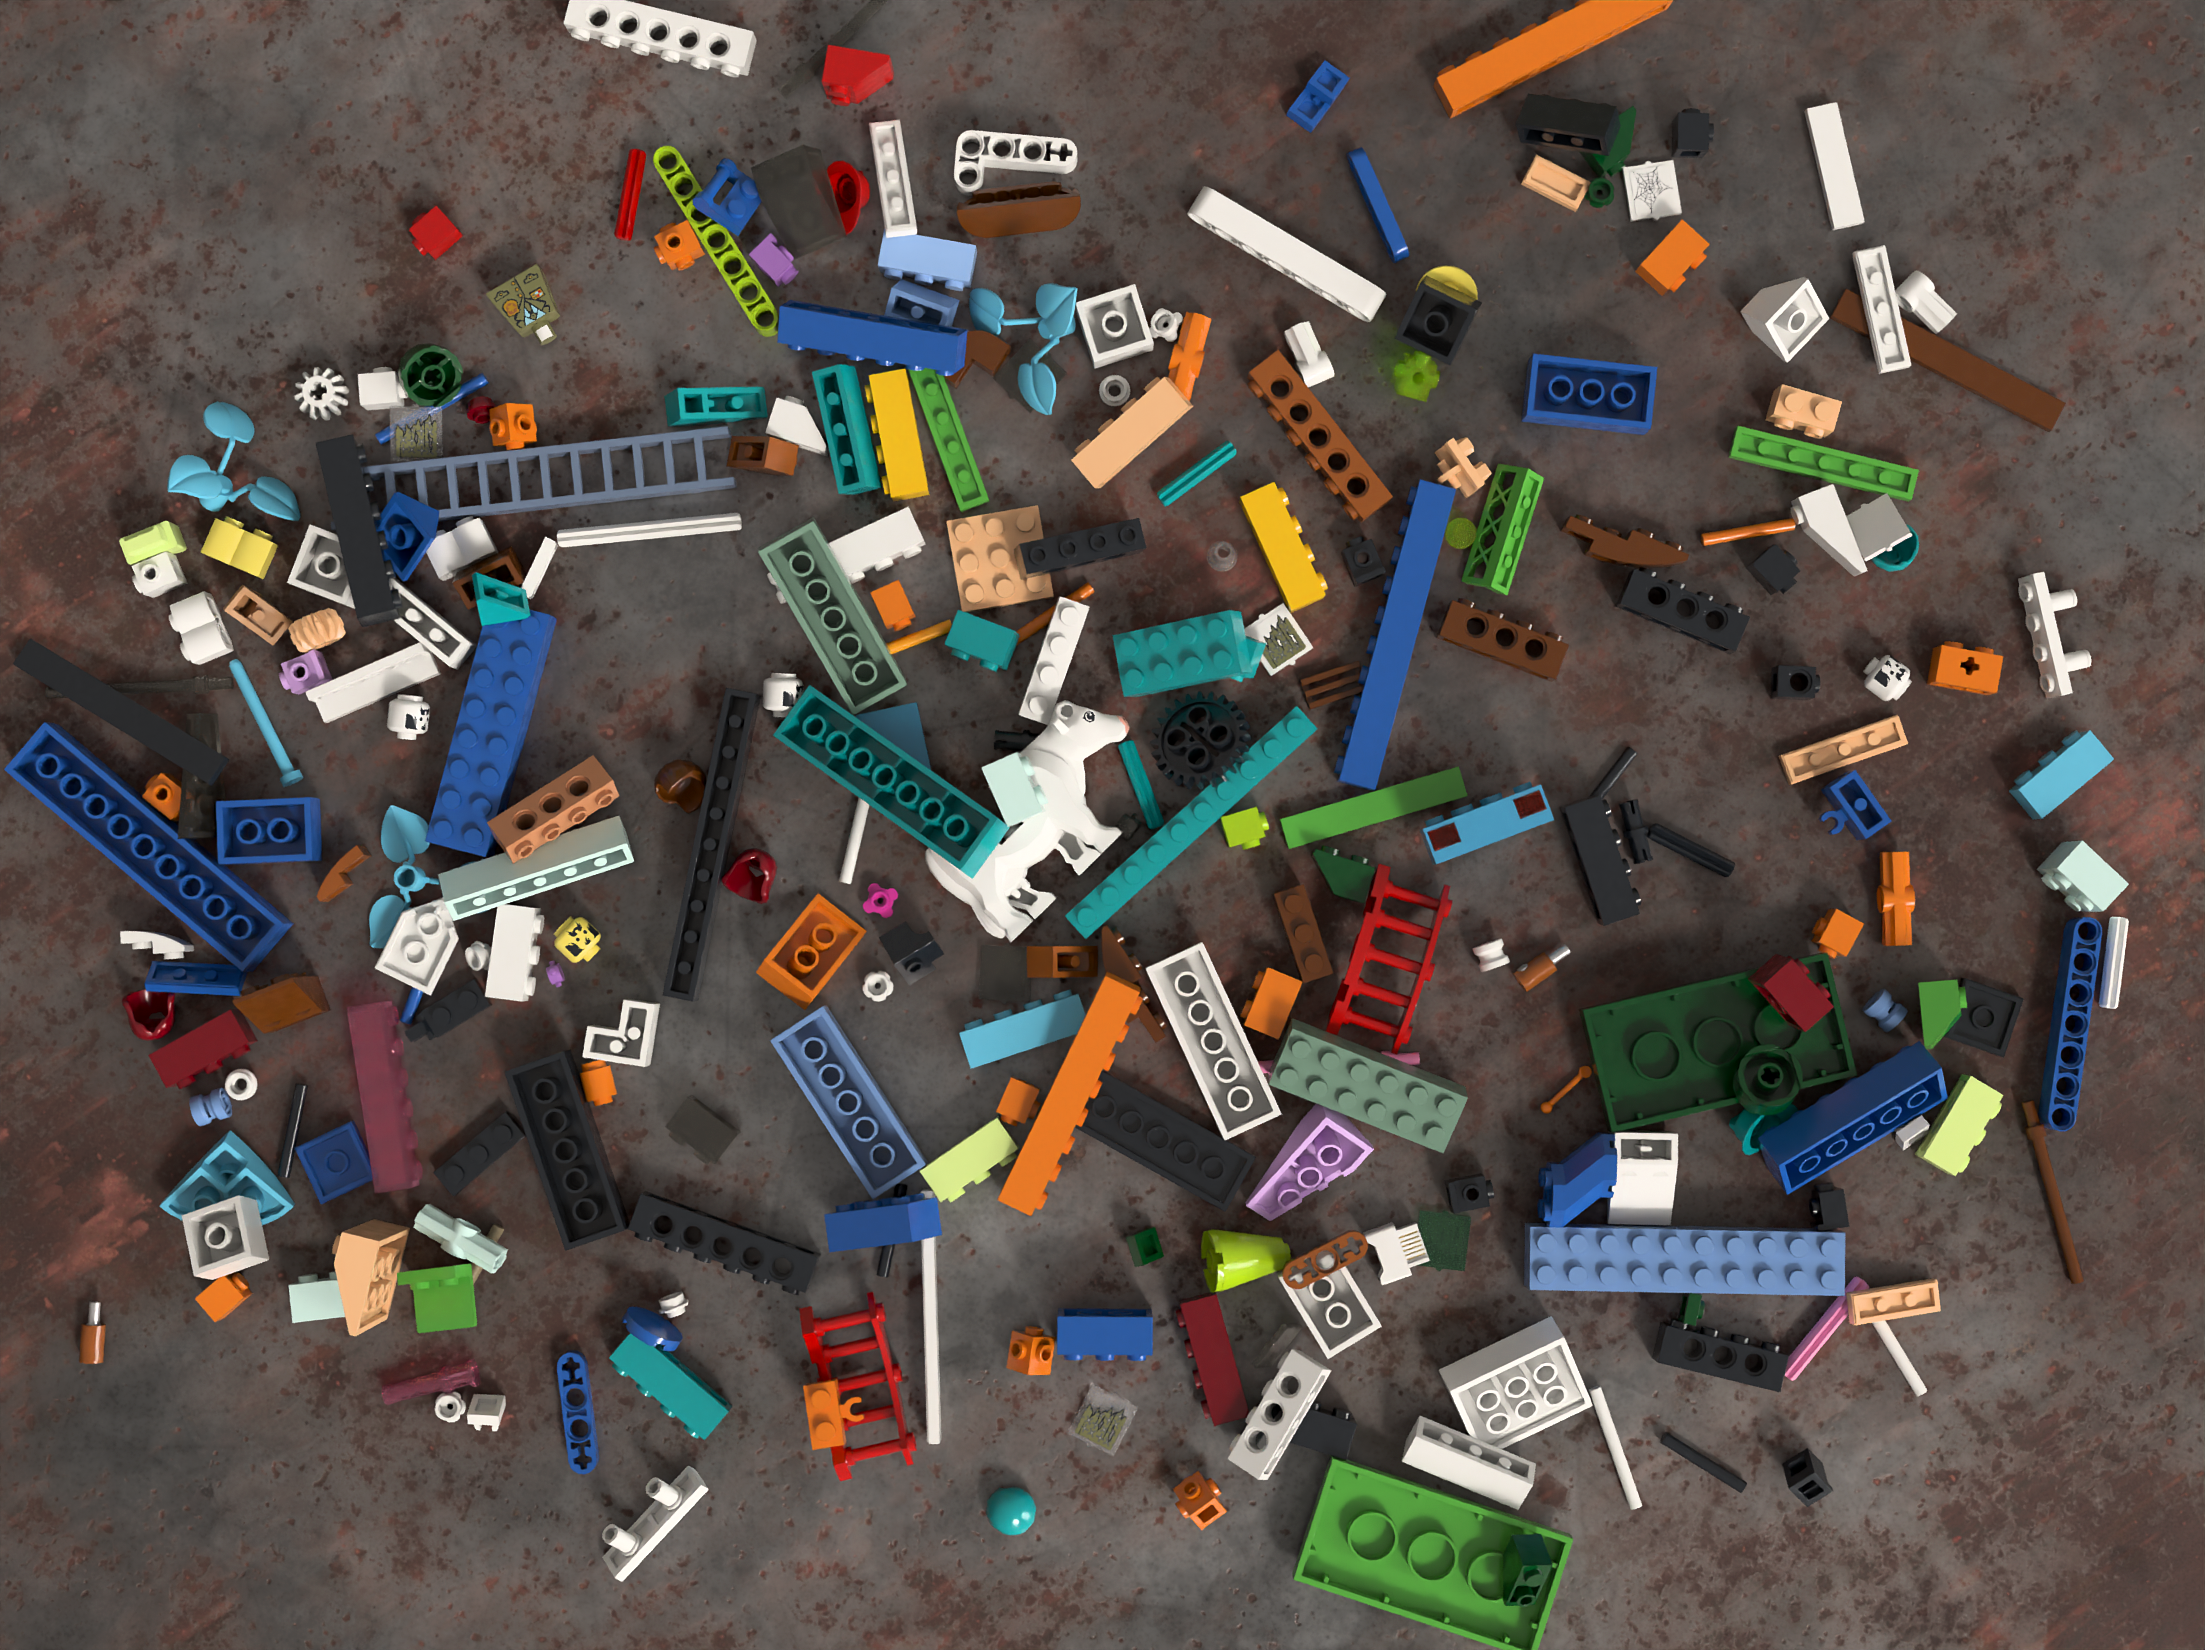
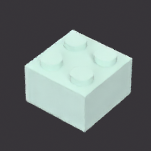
M1015 752L981 767L1007 827L1045 812L1043 805L1047 804L1048 800L1041 785L1034 786L1031 775H1034L1035 771L1028 756L1022 757L1020 753Z
M2084 841L2062 842L2037 868L2043 875L2042 881L2055 891L2058 889L2066 896L2064 899L2066 904L2077 912H2080V910L2082 912H2103L2129 885Z

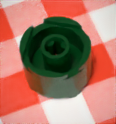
M1773 1044L1756 1046L1742 1058L1734 1073L1733 1090L1735 1096L1749 1113L1759 1115L1778 1114L1789 1107L1800 1090L1803 1081L1801 1065L1793 1054L1786 1052L1779 1046ZM1765 1076L1767 1080H1773V1083L1768 1084L1767 1081L1762 1080V1077Z

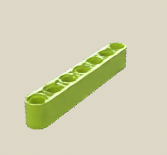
M672 146L660 147L653 156V163L755 330L764 337H771L777 334L779 314L727 229L709 217L702 222L694 220L695 213L699 210L694 207L693 199L698 192L703 190L682 156ZM667 158L677 159L675 166L671 169L662 168L663 161ZM691 184L693 189L688 195H680L678 190L681 185ZM718 235L725 237V242L721 247L713 248L710 246L713 237ZM731 262L741 263V269L737 273L729 274L726 272V268ZM751 287L758 290L754 299L745 300L742 298V294L747 288ZM763 314H772L774 316V320L769 326L763 327L758 324V320Z

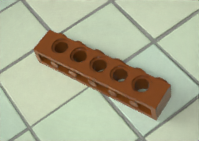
M1279 350L1248 373L1247 378L1250 382L1247 385L1251 392L1257 398L1263 397L1269 405L1266 408L1269 415L1276 423L1281 421L1287 428L1285 434L1289 441L1295 447L1298 445L1302 447L1307 454L1304 456L1307 464L1313 471L1319 469L1326 478L1323 481L1325 487L1333 496L1336 494L1340 496L1345 503L1342 505V508L1352 520L1357 518L1362 523L1392 499L1393 496ZM1276 383L1284 384L1288 393L1283 397H1277L1272 393L1271 386ZM1296 407L1302 408L1306 412L1307 418L1303 421H1295L1290 416V410ZM1312 432H1320L1325 436L1326 442L1321 446H1315L1310 442L1309 435ZM1332 456H1339L1343 459L1345 466L1341 470H1333L1328 464V459ZM1352 480L1359 481L1363 485V493L1359 495L1351 494L1348 491L1347 483Z

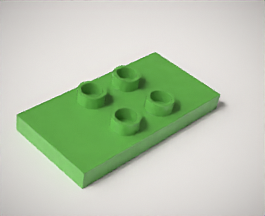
M1330 1456L1292 1576L1293 1580L1503 1650H1538L1573 1543V1537L1570 1533L1347 1459L1344 1460ZM1541 1534L1553 1566L1536 1603L1526 1607L1505 1606L1503 1602V1554L1512 1535Z

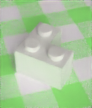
M624 999L619 1029L599 1025L587 1026L582 1057L642 1067L649 1066L651 1064L660 1003Z

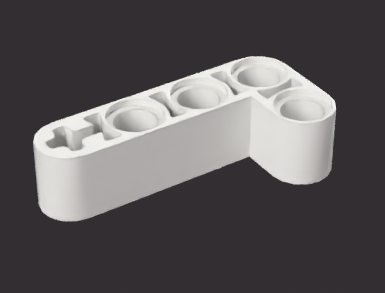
M975 130L965 131L958 137L954 166L956 188L961 194L966 196H972V192L981 190L984 167L1067 174L1073 171L1077 165V148L1071 140L1065 138ZM974 142L978 144L979 150L974 154L966 153L963 151V148L967 143ZM999 145H1005L1010 148L1008 155L1003 157L997 156L994 150ZM1029 148H1037L1041 151V155L1036 159H1028L1024 154ZM1046 149H1050L1051 151L1050 161H1046ZM1062 151L1067 152L1066 161H1060L1059 156H1061ZM965 173H973L977 177L974 183L968 185L963 184L960 179Z

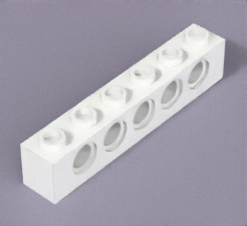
M569 0L564 25L568 32L578 40L589 41V38L601 40V43L605 46L619 48V45L630 47L634 53L648 56L649 52L659 54L662 59L673 63H678L680 59L691 62L693 67L702 70H709V67L721 69V73L730 77H739V74L748 76L757 41L754 32L626 0ZM597 16H607V20L603 25H593V21ZM630 22L637 24V28L633 32H623L626 24ZM658 30L667 31L666 37L662 40H654L653 35ZM688 37L697 38V42L693 47L686 48L682 44ZM718 44L727 46V50L721 55L712 53L713 48Z

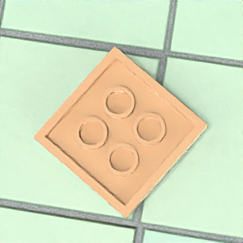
M1038 505L947 521L963 612L968 613L1054 598L1050 574L1021 580L1014 554V549L1019 544L1044 539Z

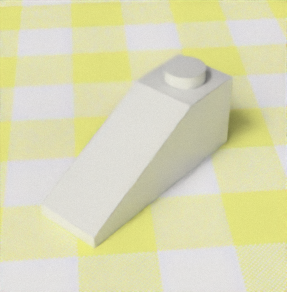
M1833 484L1791 501L1793 505L1791 507V515L1797 525L1800 524L1802 530L1851 575L1857 576L1868 571Z

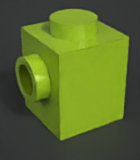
M1257 807L1220 818L1228 848L1241 845L1242 849L1245 850L1261 845L1259 839L1266 837L1264 831L1269 829L1264 811L1259 813Z

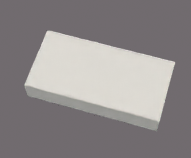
M545 537L521 587L526 590L527 598L529 599L534 597L558 547L555 541Z

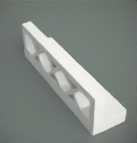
M419 642L308 690L305 693L309 701L316 702L323 721L329 723L438 676L441 672L432 652Z

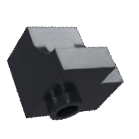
M906 921L879 937L894 966L909 985L936 970L932 962L944 955L940 945L929 931L923 934L914 933Z

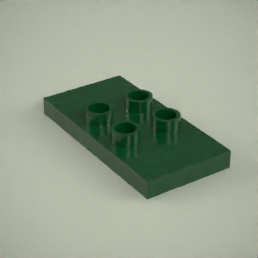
M1821 952L1798 958L1810 971L1807 977L1815 984L1819 982L1830 993L1831 996L1828 1000L1834 1006L1806 1032L1789 1026L1748 980L1760 967L1579 1009L1607 1130L1614 1133L1740 1103L1733 1090V1076L1742 1058L1752 1048L1759 1045L1773 1044L1779 1046L1797 1058L1803 1073L1800 1089L1857 1076L1828 953ZM1765 1076L1762 1077V1080L1767 1081L1768 1084L1773 1083V1080H1767Z

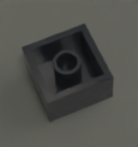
M1426 275L1414 295L1395 335V339L1451 365L1482 302Z

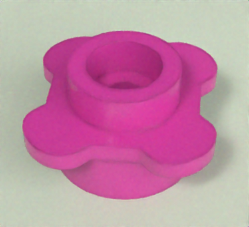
M877 883L871 884L868 887V900L864 902L863 909L867 913L876 912L881 914L883 918H889L893 914L892 906L894 900L898 898L897 891L894 888H881ZM878 898H883L882 904L878 903Z

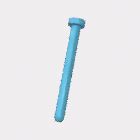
M238 659L230 661V670L283 775L280 778L283 787L303 779V775L300 770H294L241 661Z

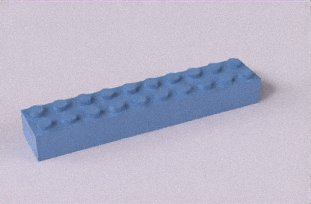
M1525 1223L1524 1286L1529 1290L1845 1296V1232L1838 1229L1817 1231L1812 1228L1566 1224L1562 1228L1548 1227L1545 1223Z

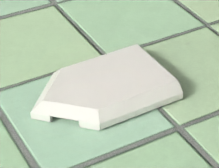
M443 897L402 911L375 966V969L428 995L432 994L459 939Z

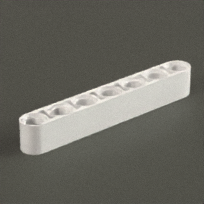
M1204 186L1187 213L1198 224L1363 321L1371 322L1386 297V293L1378 286L1209 187Z

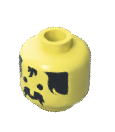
M570 916L553 934L557 937L554 942L555 947L573 963H577L583 958L588 962L601 949L596 945L601 938L599 931L583 917L573 919Z

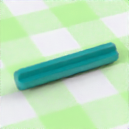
M1230 441L1222 443L1159 490L1157 497L1164 506L1170 505L1233 458L1237 453L1236 448Z
M1133 740L1120 743L1118 748L1148 828L1155 829L1164 824V820Z

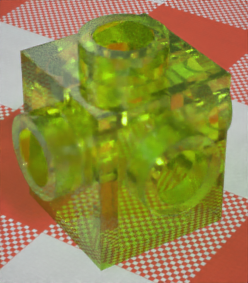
M1414 350L1413 354L1405 352L1403 360H1397L1393 372V377L1397 378L1394 386L1396 394L1424 402L1427 401L1430 389L1436 388L1440 377V371L1437 370L1438 366L1434 360H1431V356ZM1420 372L1419 375L1413 376L1415 373Z

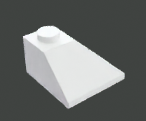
M1805 277L1761 289L1740 311L1751 331L1786 363L1829 320L1810 281Z

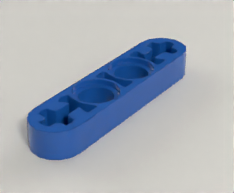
M1360 147L1346 153L1350 169L1390 259L1393 263L1409 257L1405 240L1366 152Z
M571 1350L562 1355L557 1362L568 1462L574 1472L587 1474L599 1462L588 1362L583 1353ZM570 1357H573L574 1362H579L580 1367L575 1370V1379L582 1377L583 1382L575 1381L568 1385L566 1384V1380L572 1379L571 1369L564 1366ZM578 1388L583 1391L585 1397L582 1404L574 1405L568 1400L570 1389ZM582 1419L588 1424L586 1435L577 1436L573 1433L572 1423L574 1420ZM590 1440L591 1444H586L584 1450L585 1455L591 1456L592 1460L587 1463V1467H583V1463L576 1460L581 1455V1445L574 1447V1443Z

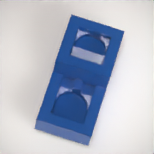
M1325 60L1308 81L1306 88L1289 108L1286 116L1311 133L1350 78Z

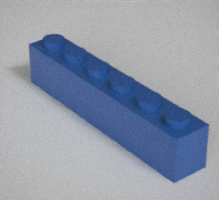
M789 300L780 306L777 343L788 344V348L792 350L812 348L817 349V353L821 355L841 353L846 354V358L850 360L870 358L876 359V363L880 365L890 366L894 365V363L905 364V368L909 370L921 371L924 368L934 369L938 375L951 376L965 365L968 330Z

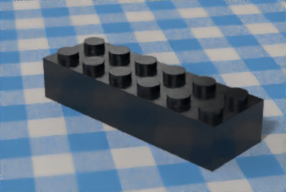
M571 1049L505 1071L504 1073L565 1251L628 1229L630 1222L589 1102L586 1101L581 1078Z

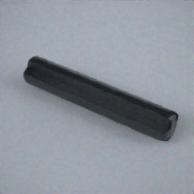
M1658 823L1653 824L1649 829L1647 837L1652 841L1723 877H1729L1735 867L1733 861Z

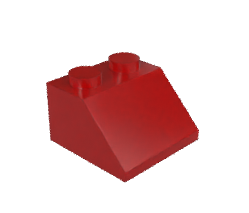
M828 45L822 84L827 99H830L833 104L839 106H849L850 103L859 104L893 80L894 70L890 55Z

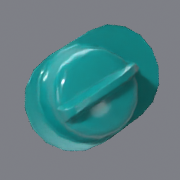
M1790 1104L1784 1111L1774 1115L1752 1114L1744 1109L1729 1121V1126L1734 1131L1737 1139L1742 1143L1744 1154L1752 1155L1761 1150L1758 1138L1768 1128L1777 1127L1789 1120L1791 1115L1797 1112L1798 1109L1795 1105Z

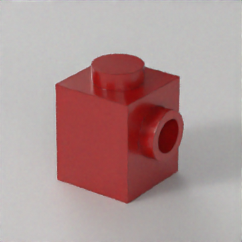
M437 205L428 213L424 212L418 215L412 222L413 226L409 229L415 237L411 243L423 256L429 253L435 260L463 236Z

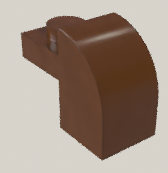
M974 330L967 332L965 365L954 375L945 376L946 383L957 389L973 364L994 377L1010 354V345L985 331Z

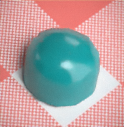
M1907 525L1912 534L1911 537L1893 546L1891 551H1884L1871 559L1877 567L1893 572L1905 569L1914 560L1919 549V539L1917 533L1910 525Z
M1018 1487L999 1488L987 1501L986 1515L990 1525L1002 1534L1019 1535L1024 1533L1033 1524L1037 1508L1032 1496Z

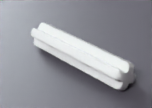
M2111 917L2109 919L2099 1006L2103 1008L2116 1009L2119 1003L2129 924L2128 919L2123 917Z

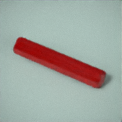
M640 149L629 150L614 232L617 239L624 241L632 239L644 173L646 153Z

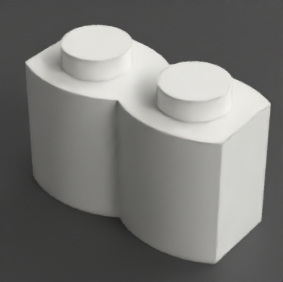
M469 516L456 523L457 528L446 533L445 530L437 531L436 538L426 553L439 579L442 581L450 579L457 572L498 553L483 520L480 518L474 519L473 516Z
M203 591L170 605L172 614L169 615V621L173 629L181 633L183 643H180V648L186 660H191L192 663L201 665L234 651L231 639L222 622L221 614L212 594Z

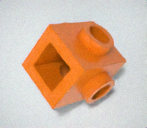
M688 220L678 225L676 223L667 224L659 230V234L654 236L658 245L653 247L660 263L664 264L667 262L671 270L676 268L679 271L687 269L695 263V259L705 255Z
M505 403L489 409V429L492 435L493 446L506 447V451L525 449V445L537 441V426L534 421L533 404Z
M1025 1326V1331H1012L1006 1368L1026 1375H1050L1056 1337L1043 1334V1328Z
M1199 1471L1192 1476L1186 1477L1173 1489L1179 1499L1175 1504L1185 1519L1190 1517L1201 1530L1227 1512L1218 1498L1222 1493L1218 1485L1212 1478L1206 1480Z

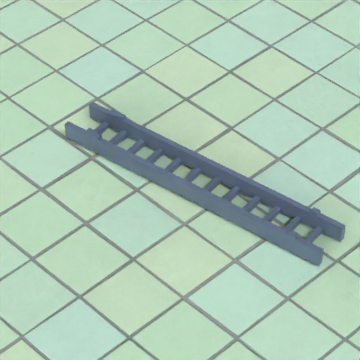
M728 426L363 467L365 473L370 472L373 481L385 477L387 503L396 493L394 475L416 473L418 500L427 506L429 505L425 472L447 470L451 509L438 510L440 511L438 521L464 519L469 516L474 518L737 488L734 477L707 480L703 441L732 438L731 430ZM672 444H695L698 481L676 483ZM663 445L667 484L645 487L641 448ZM632 449L637 488L614 490L610 451ZM601 452L605 491L584 494L579 455ZM571 456L575 495L553 497L549 458ZM540 459L544 498L522 500L518 461ZM509 463L513 502L491 504L487 465ZM478 466L482 505L460 507L456 468ZM331 522V530L336 532L335 523Z

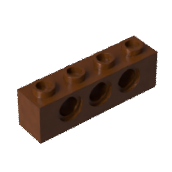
M1459 598L1458 602L1452 600L1449 603L1437 633V639L1547 681L1553 682L1557 679L1569 644L1562 642V636L1548 631L1545 632V635L1533 631V625L1517 620L1516 624L1504 620L1505 615L1495 610L1488 609L1487 613L1475 609V603L1463 598ZM1475 619L1481 623L1482 632L1480 635H1472L1468 632V620ZM1503 630L1509 633L1511 637L1509 646H1501L1497 643L1496 633ZM1529 641L1535 642L1540 648V653L1536 658L1528 656L1525 652V645Z

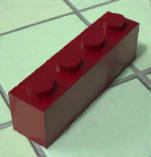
M1208 1292L1179 1300L1181 1309L1175 1311L1180 1328L1187 1327L1190 1339L1184 1340L1188 1358L1195 1357L1198 1369L1192 1372L1197 1389L1203 1388L1206 1400L1201 1401L1205 1419L1212 1418L1213 1425L1217 1426L1246 1418L1249 1410L1216 1292Z

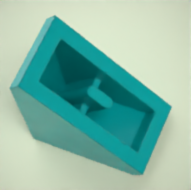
M477 572L472 575L482 626L527 619L530 616L525 589Z

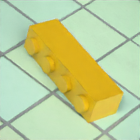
M906 369L869 375L870 384L865 385L868 404L874 403L876 415H870L873 433L880 434L881 445L876 446L879 464L885 463L887 475L882 476L884 493L891 494L893 502L930 495Z
M1272 482L1241 496L1239 503L1288 611L1292 613L1323 599L1326 595L1324 590L1328 589L1322 573H1316L1311 564L1312 561H1315L1314 555L1308 543L1303 545L1298 534L1302 532L1296 516L1290 517L1286 505L1289 504V500L1282 487L1277 489L1275 482Z

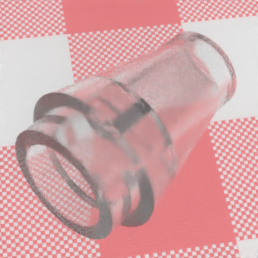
M1217 541L1207 551V561L1217 571H1228L1237 562V550L1227 541ZM1224 549V551H1228L1229 556L1226 558L1220 557L1218 550Z

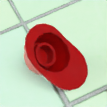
M843 160L834 161L828 166L823 181L821 219L829 234L836 237L846 236L852 232L858 222L860 209L867 204L870 198V186L867 178L863 175V171L856 170L850 163Z

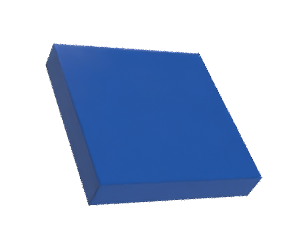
M354 1120L295 1148L320 1204H324L380 1177Z

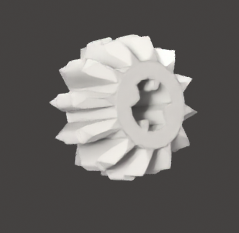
M314 367L313 377L304 372L302 376L306 382L304 384L301 382L295 383V386L302 390V392L294 396L296 401L302 402L299 409L303 413L309 412L310 417L314 420L319 418L320 415L325 421L330 420L331 411L337 416L341 415L338 405H348V401L341 396L349 393V388L341 386L344 378L340 375L334 376V371L330 368L322 372L319 367ZM322 388L327 390V393L322 394V399L320 400L317 398V395H320Z

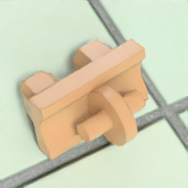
M1467 437L1457 441L1452 438L1435 452L1441 461L1437 466L1443 473L1437 479L1438 483L1441 485L1448 481L1454 489L1459 488L1465 498L1485 484L1484 481L1491 475V471L1485 463L1481 461L1473 466L1467 456L1474 452V446Z

